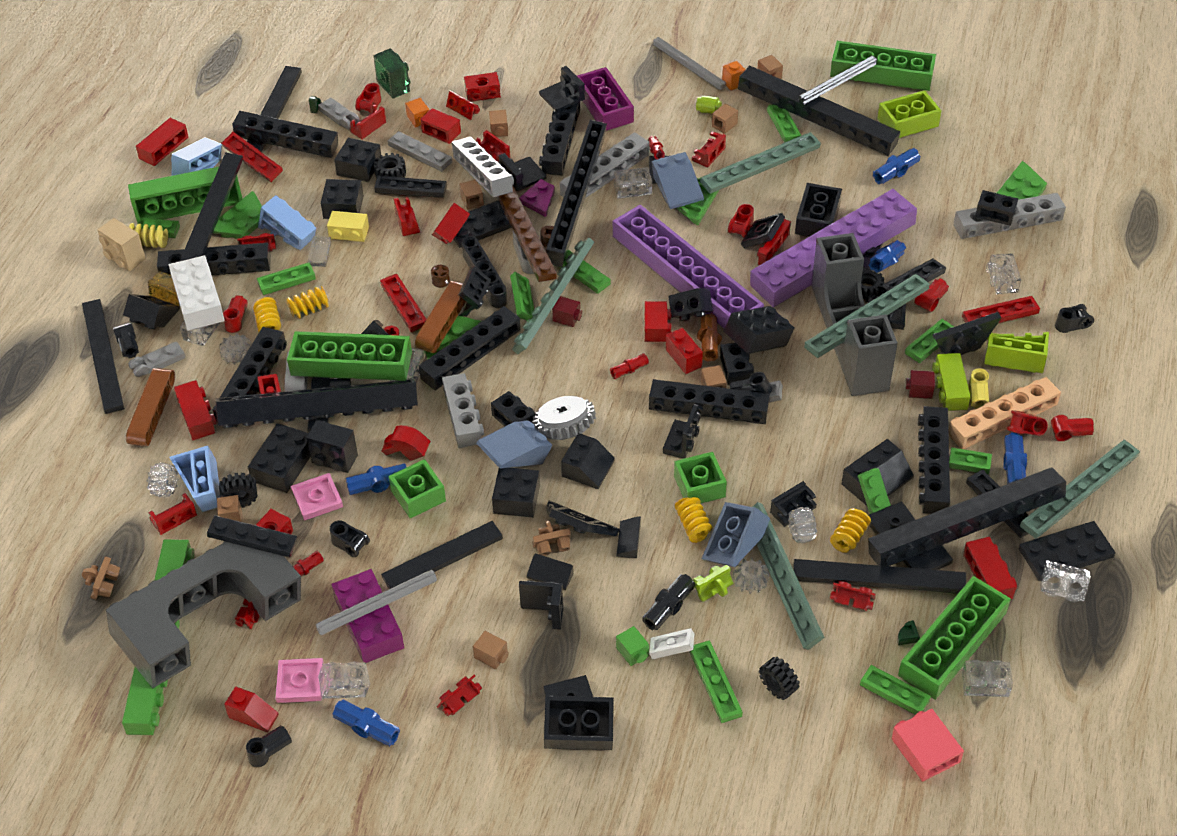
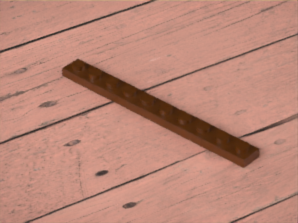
M512 185L513 192L497 196L538 282L557 279V273Z

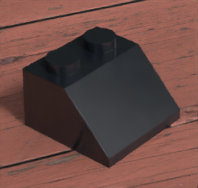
M129 294L123 316L130 318V322L144 323L146 328L156 330V327H165L179 311L180 306L151 295Z
M578 433L561 461L562 477L599 489L612 467L615 457L597 439Z

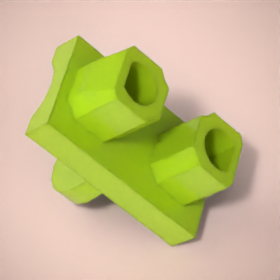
M716 565L710 569L709 575L705 578L699 575L693 579L695 589L698 591L699 599L702 602L717 593L721 597L728 594L727 587L734 584L730 575L731 569L728 565L722 568Z

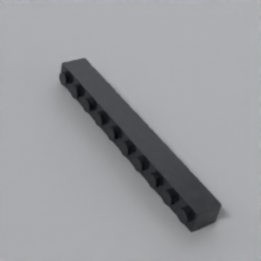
M749 65L739 77L738 90L776 105L781 109H786L792 114L889 156L898 144L900 131L821 96L803 105L798 101L799 95L807 92V90Z
M590 120L546 249V253L554 266L563 267L605 139L607 123Z
M409 379L406 381H388L215 398L218 426L222 425V428L234 427V424L242 423L243 426H251L255 424L254 422L263 421V424H271L279 419H283V422H290L299 417H303L304 420H310L319 415H322L324 418L334 417V414L342 413L343 416H350L358 411H362L363 414H369L378 409H382L383 412L393 411V408L401 407L402 410L413 409V406H418L416 382L414 379Z
M1053 467L870 537L868 538L869 555L881 569L1064 498L1066 497V480Z

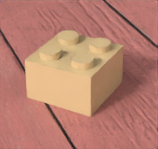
M113 218L97 229L99 241L103 246L104 256L116 262L119 267L131 271L146 260L139 234L122 222Z

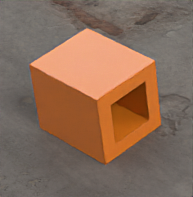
M738 61L723 66L722 80L726 82L725 85L730 91L738 88L739 77L746 70Z
M421 98L406 102L407 117L415 128L421 126L420 119L429 111V108Z

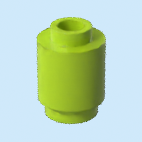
M702 96L698 97L696 102V110L701 113L712 114L722 106V101L718 97Z

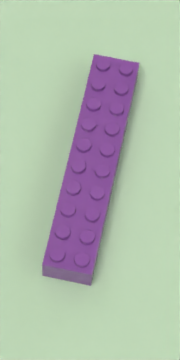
M891 189L751 270L750 286L772 307H775L811 286L817 238L854 233L862 255H864L868 249L881 245L915 225L917 208L896 190Z
M638 205L613 220V237L679 292L696 288L710 289L713 311L706 314L713 313L717 318V323L725 328L731 313L764 307V303L642 205Z

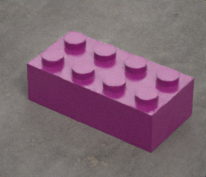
M607 67L576 75L585 84V100H583V103L595 121L607 123L606 131L634 122V106Z
M372 569L331 584L334 599L340 612L382 593ZM388 604L346 624L363 664L404 649L402 633Z

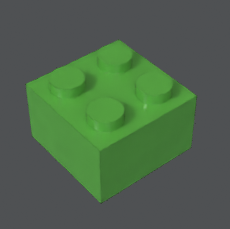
M713 452L674 461V478L683 498L697 497L701 503L726 497L727 481Z
M425 459L388 476L391 492L409 518H413L446 502L444 485Z

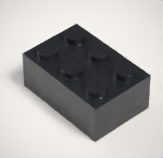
M807 183L796 218L795 234L810 237L836 222L841 203L842 189Z
M767 306L731 313L723 332L746 353L751 354L787 346L795 327L786 318L777 313L775 308Z
M277 423L248 465L249 474L255 478L256 483L288 493L310 459L306 439L309 433Z
M545 696L544 749L612 750L614 697Z

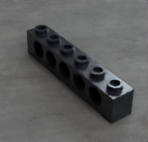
M581 102L558 112L553 111V122L549 123V133L546 134V144L543 145L542 149L543 156H540L539 166H542V171L545 174L563 176L581 110Z
M239 110L232 123L233 132L243 139L332 158L338 146V132L254 113Z
M268 243L207 247L204 253L212 276L270 271L271 254ZM184 249L158 251L157 270L160 280L172 279L168 264L179 262Z
M505 306L495 311L491 316L482 320L471 330L466 331L458 339L453 340L448 346L423 361L419 365L420 379L436 391L443 386L442 377L460 374L521 331L520 318Z
M262 327L219 398L255 395L259 392L257 377L270 375L271 369L277 364L280 354L286 349L287 341L283 331ZM215 404V406L213 407L212 411H213L215 420H216V422H217L216 404Z
M653 379L649 394V409L690 415L694 404L698 405V413H701V416L766 424L770 394Z
M924 406L923 413L918 415V426H921L918 432V441H922V445H919L918 457H922V460H919L918 472L922 473V476H919L918 487L922 489V492L919 493V505H922V513L932 514L950 506L948 408Z

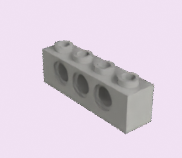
M465 373L442 377L443 390L458 448L477 445V441L484 435L482 423L478 424L480 420L479 410L474 409V406H476L475 395L470 394L473 391L471 380L467 381Z

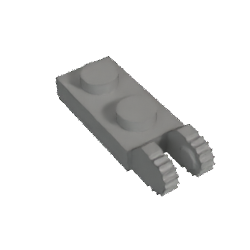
M332 98L318 105L320 112L346 129L351 128L350 121L355 120V124L360 122L357 114L352 113Z
M176 341L142 357H135L128 364L130 369L133 370L134 375L140 377L151 373L153 368L162 369L185 359V353Z

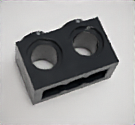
M982 190L975 217L1011 226L1019 198Z
M696 288L668 296L671 318H679V321L690 320L691 316L704 317L707 312L713 311L710 289Z
M735 342L721 344L720 360L727 385H730L732 382L749 379L754 374L753 363H749L750 354L746 353Z
M510 391L491 402L492 416L504 427L513 422L530 421L533 423V416H535L533 409L527 407L518 396L513 395Z

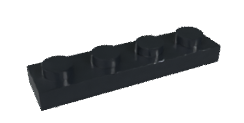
M377 176L374 190L375 193L444 198L447 181Z
M932 258L881 285L880 292L884 294L915 274L929 282L944 274L946 267Z
M984 470L968 477L966 484L978 496L1000 487ZM1026 512L1004 521L1020 538L1029 534L1020 527L1021 522L1029 516Z
M215 515L207 531V537L289 558L297 542V536Z

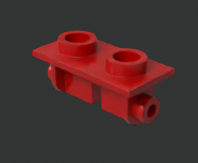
M449 91L446 107L472 120L473 114L480 112L478 105Z
M263 233L260 236L254 237L247 235L237 239L239 245L268 243L270 252L276 249L274 234Z
M839 581L838 584L833 582V589L836 592H831L830 599L834 600V603L848 606L851 598L854 599L852 607L865 611L868 609L872 610L874 602L870 601V599L875 600L876 594L872 593L871 589L866 587L856 589L847 582Z
M244 599L243 605L248 607H240L235 616V624L241 627L246 624L249 629H252L254 623L258 622L260 615L254 609L252 601L249 603Z
M475 674L469 679L465 676L456 684L458 687L453 692L448 690L439 697L441 702L437 705V708L443 705V712L446 716L454 715L465 706L460 699L461 697L468 703L480 694L481 685L478 682L474 683L472 681L475 678Z

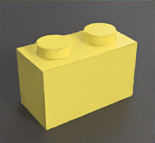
M332 211L327 224L329 239L364 242L369 229L367 214Z

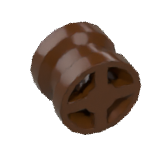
M548 225L541 228L540 241L543 247L547 248L554 226Z
M440 264L435 265L431 269L432 284L435 287L443 288L450 283L449 268Z

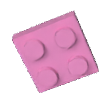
M330 473L291 486L304 521L343 507L342 500Z
M323 658L278 660L276 702L321 701Z

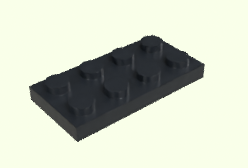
M499 200L469 211V217L453 240L461 248L462 240L465 237L473 236L479 241L512 228Z
M1095 521L1021 543L1018 548L1038 581L1114 558L1116 553Z

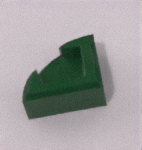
M311 96L308 99L310 112L317 113L319 110L318 105L322 103L321 99Z
M914 620L906 622L900 629L897 638L898 646L919 641L920 636Z

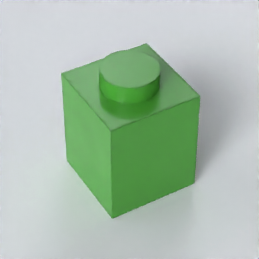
M635 626L616 636V649L630 666L645 661L649 656V643Z

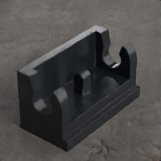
M802 481L772 499L770 513L786 527L816 508L817 504L812 500L816 498V495Z

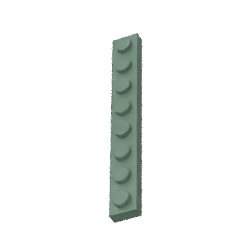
M809 132L701 177L700 183L711 194L820 148L821 142Z
M592 239L580 240L574 247L576 250L574 254L572 253L566 259L567 265L559 270L557 274L559 276L558 279H555L550 284V291L541 298V305L534 309L532 319L528 320L523 326V333H520L514 340L516 344L512 350L516 354L521 353L529 346L594 244Z
M917 274L911 276L807 340L804 348L815 357H821L845 342L848 320L888 315L927 291L929 283Z
M1124 439L1066 485V497L1039 507L1021 522L1020 527L1037 539L1136 459L1140 451Z
M757 502L752 506L768 516L763 504ZM769 521L765 533L757 543V546L803 648L810 650L825 637L771 521Z

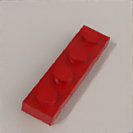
M232 132L221 143L232 154L242 155L245 164L270 182L283 171L281 166L235 132Z
M398 274L381 279L380 284L410 332L421 329L427 319Z
M1033 296L963 311L962 318L967 323L998 312L1002 317L999 321L1001 323L1039 314L1040 307Z

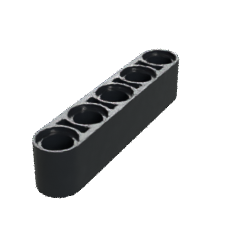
M473 236L465 237L462 240V252L469 268L475 266L491 279L488 285L489 290L485 294L495 308L506 306V286L479 241Z

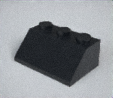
M886 439L844 468L841 484L867 506L859 482V474L879 468L887 496L913 479L914 474L902 450L889 439Z

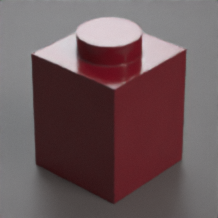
M562 296L559 297L552 308L553 321L570 327H574L576 322L580 321L583 313L579 301Z
M911 370L910 377L905 380V389L909 391V398H933L935 388L934 371Z

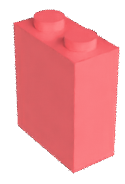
M933 709L926 712L920 711L913 718L907 721L902 720L894 726L891 739L922 782L961 763L964 750Z

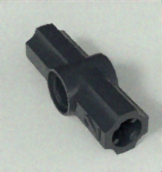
M680 574L668 589L664 588L659 592L653 606L642 617V621L652 631L658 630L670 615L674 616L682 607L683 600L695 588V582L687 574Z

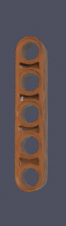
M450 281L419 331L415 340V348L431 353L437 351L466 303L458 295L463 283Z
M152 369L126 433L127 444L150 445L175 382L174 370Z

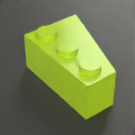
M1043 332V335L1032 336L1031 333H1025V336H1014L1013 333L989 334L984 364L1043 374L1048 354L1049 332Z

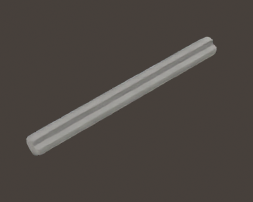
M660 37L653 40L655 47L719 90L725 88L726 82L684 53Z
M429 570L316 623V629L320 635L330 632L436 582V575L433 570Z

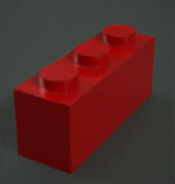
M171 117L136 145L139 159L156 166L189 138L186 124Z
M197 380L175 386V394L192 441L215 434L213 425H217L214 414H209V411H212L209 401H204L203 399L206 397L203 386L199 387Z
M990 536L966 542L963 556L973 575L1013 599L1017 589L1016 580L1009 574L1007 563L1001 559L996 544H993Z

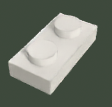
M690 628L652 637L649 649L651 658L657 659L693 650L694 632Z

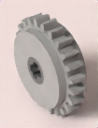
M563 396L550 400L539 408V411L535 412V416H533V424L546 438L564 440L576 437L578 433L582 434L590 428V424L594 423L593 419H596V413L592 402H589L588 399L584 400L582 397Z

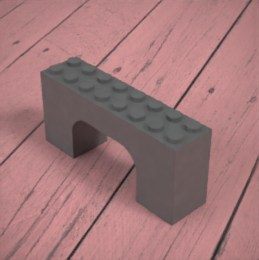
M854 233L820 237L816 240L811 287L826 328H829L865 305L861 290L864 257ZM886 314L848 320L845 342L834 348L851 396L890 391L898 342Z
M224 541L214 549L207 550L198 558L189 560L182 567L170 571L159 580L152 581L143 589L132 592L127 598L110 605L106 609L109 634L153 689L191 666L189 641L175 625L179 619L221 595L237 594L244 597L249 603L252 601L254 609L257 610L264 621H267L301 600V575L284 556Z

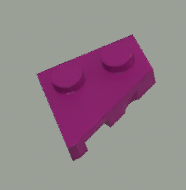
M540 179L519 199L522 205L546 217L555 193V186Z

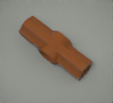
M713 313L700 317L701 329L697 333V339L701 341L702 359L707 362L715 361L718 358V345L722 340V335L717 332V318Z

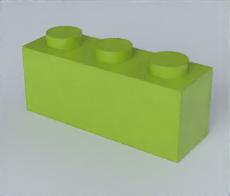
M937 354L936 362L932 364V371L937 376L935 383L936 388L940 390L939 402L943 403V408H948V411L968 410L971 397L961 354Z

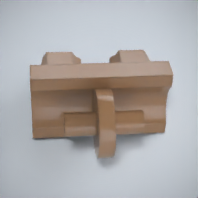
M549 520L545 521L544 528L538 529L539 535L533 536L532 545L533 548H537L539 555L547 556L551 554L550 544L557 543L559 552L570 550V528L560 530L559 524L551 526Z
M105 556L99 572L96 565H92L91 568H86L82 572L86 585L90 586L92 582H95L90 597L97 600L98 595L104 597L111 596L114 584L104 580L108 578L116 581L120 573V567L110 564L111 558Z

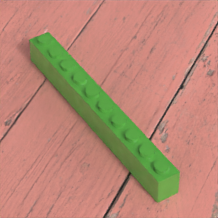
M163 540L154 580H159L170 571L176 570L185 565L189 560L194 559V548H191L189 540ZM179 620L175 623L178 629L180 626ZM134 668L122 725L127 735H154L155 726H158L160 721L159 707H162L164 702L163 688L167 687L168 680L152 689L138 669Z

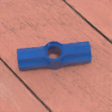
M912 148L898 157L895 155L890 156L885 165L873 171L875 182L880 185L895 176L902 177L905 175L909 167L920 161L921 156L918 150Z
M896 240L877 250V254L870 259V269L878 273L899 262L898 258L904 254L906 249L904 242Z
M1010 433L1005 435L1004 438L1005 454L1003 467L1004 470H1007V484L1026 477L1027 454L1024 453L1023 436H1020L1018 433Z
M406 464L388 468L373 466L366 473L345 478L349 495L369 490L375 493L385 491L390 485L388 476L407 468Z
M343 699L338 701L332 713L333 718L350 726L356 734L363 738L370 736L389 747L394 745L398 739L399 727L381 719L378 713L370 708L365 707L361 709Z

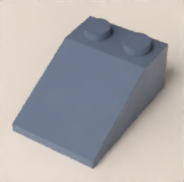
M686 152L652 161L653 177L670 209L704 200L697 177Z
M530 421L513 422L479 439L476 443L499 468L543 464L552 447L546 436L541 434Z
M725 502L702 559L736 567L762 539L770 518L757 508Z

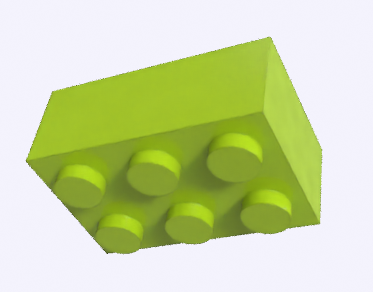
M924 90L879 103L877 119L880 123L900 131L899 138L939 127L941 109Z

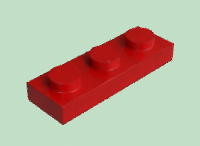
M784 219L773 239L759 248L757 252V257H759L758 265L770 260L788 238L791 221Z

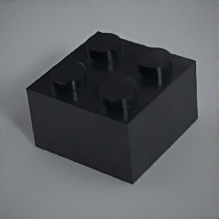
M347 138L334 159L336 174L342 177L369 182L375 173L374 161H376L377 157L380 158L379 156L381 155L380 144Z
M326 179L320 203L323 219H329L332 211L360 213L364 197L361 180Z
M316 420L306 437L311 462L317 466H325L335 471L349 473L358 457L354 430Z
M499 468L492 496L493 514L534 518L540 489L539 470Z

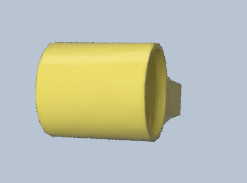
M981 368L972 371L968 385L971 406L975 409L989 402V374Z

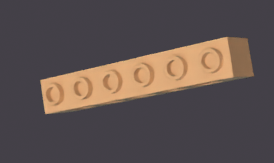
M1047 377L1035 380L1031 384L1020 387L1008 395L1005 394L993 402H988L976 410L973 409L961 417H955L950 421L949 437L960 449H966L1006 430L1007 426H1010L1011 410L1037 415L1058 405L1061 391Z

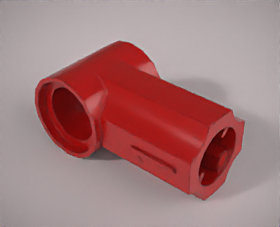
M941 278L935 279L929 285L927 291L915 297L914 304L929 312H933L939 300L948 291L949 286L946 281Z
M236 295L232 298L228 309L223 312L225 329L230 333L238 332L242 328L241 321L248 306V301L243 296Z
M1057 415L1051 419L1052 430L1057 441H1067L1072 436L1093 435L1094 433L1092 418L1068 419L1066 415Z

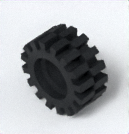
M385 153V156L380 155V158L377 157L376 161H374L376 179L377 176L405 178V160L402 156L399 157V154L394 155V153H391V155H388V153Z
M863 268L861 290L865 302H868L869 295L881 296L883 294L880 292L881 285L885 283L882 273L873 272L870 268L869 270ZM867 283L873 286H864L862 284Z
M237 472L234 473L235 476L229 474L227 475L228 478H222V481L219 482L220 498L238 495L242 508L246 507L245 504L250 506L252 502L256 501L258 497L256 481L250 474L245 476V473L241 472V475H238Z
M772 657L759 668L758 672L761 674L759 677L763 680V685H766V689L768 691L771 690L772 695H776L778 699H787L800 687L797 674L793 673V668L790 669L787 662L784 663L782 658Z

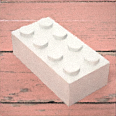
M206 256L168 264L187 331L225 321Z

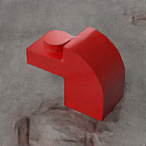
M399 425L395 427L393 434L385 438L381 451L386 456L400 451L412 461L425 456L431 441L419 430L410 426Z

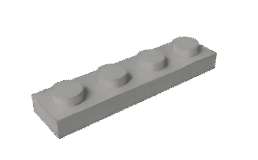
M399 131L388 140V146L441 172L452 163L451 156Z

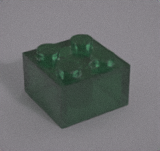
M389 48L373 55L376 80L391 98L394 99L410 92L409 67L406 62L402 61L399 54Z

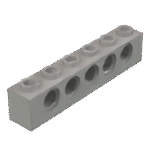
M634 132L606 152L600 154L585 198L649 155V141ZM571 175L560 182V195L562 197L565 195Z
M472 137L452 141L453 157L492 197L513 192V176L498 161H495Z
M1058 193L1018 200L1011 226L976 218L977 208L956 211L953 225L961 239L1061 221L1063 220L1066 206Z

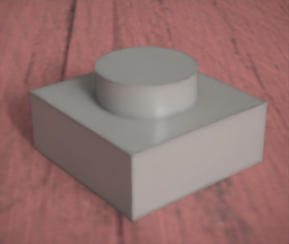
M781 381L770 382L772 392L770 393L769 402L782 400L783 385Z

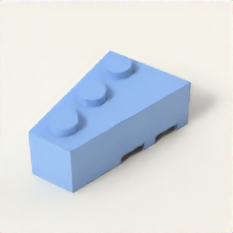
M203 138L173 153L171 157L172 176L213 168L221 160L222 144L208 138Z
M275 195L261 207L258 228L270 230V234L283 237L284 242L299 250L315 238L316 227L314 224L302 217L297 210L292 209L285 200Z
M209 446L169 457L201 511L205 512L217 508V498H220L217 462Z

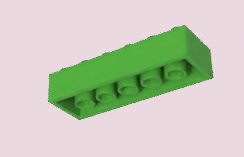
M837 40L831 63L830 77H834L866 58L874 56L877 58V64L850 80L930 91L936 54Z
M219 167L128 184L130 200L137 224H142L144 218L164 220L199 213ZM237 176L224 207L233 206L242 200Z
M295 331L287 362L291 376L406 381L412 348L410 336Z
M973 576L900 663L898 676L936 700L1006 615L1011 598Z

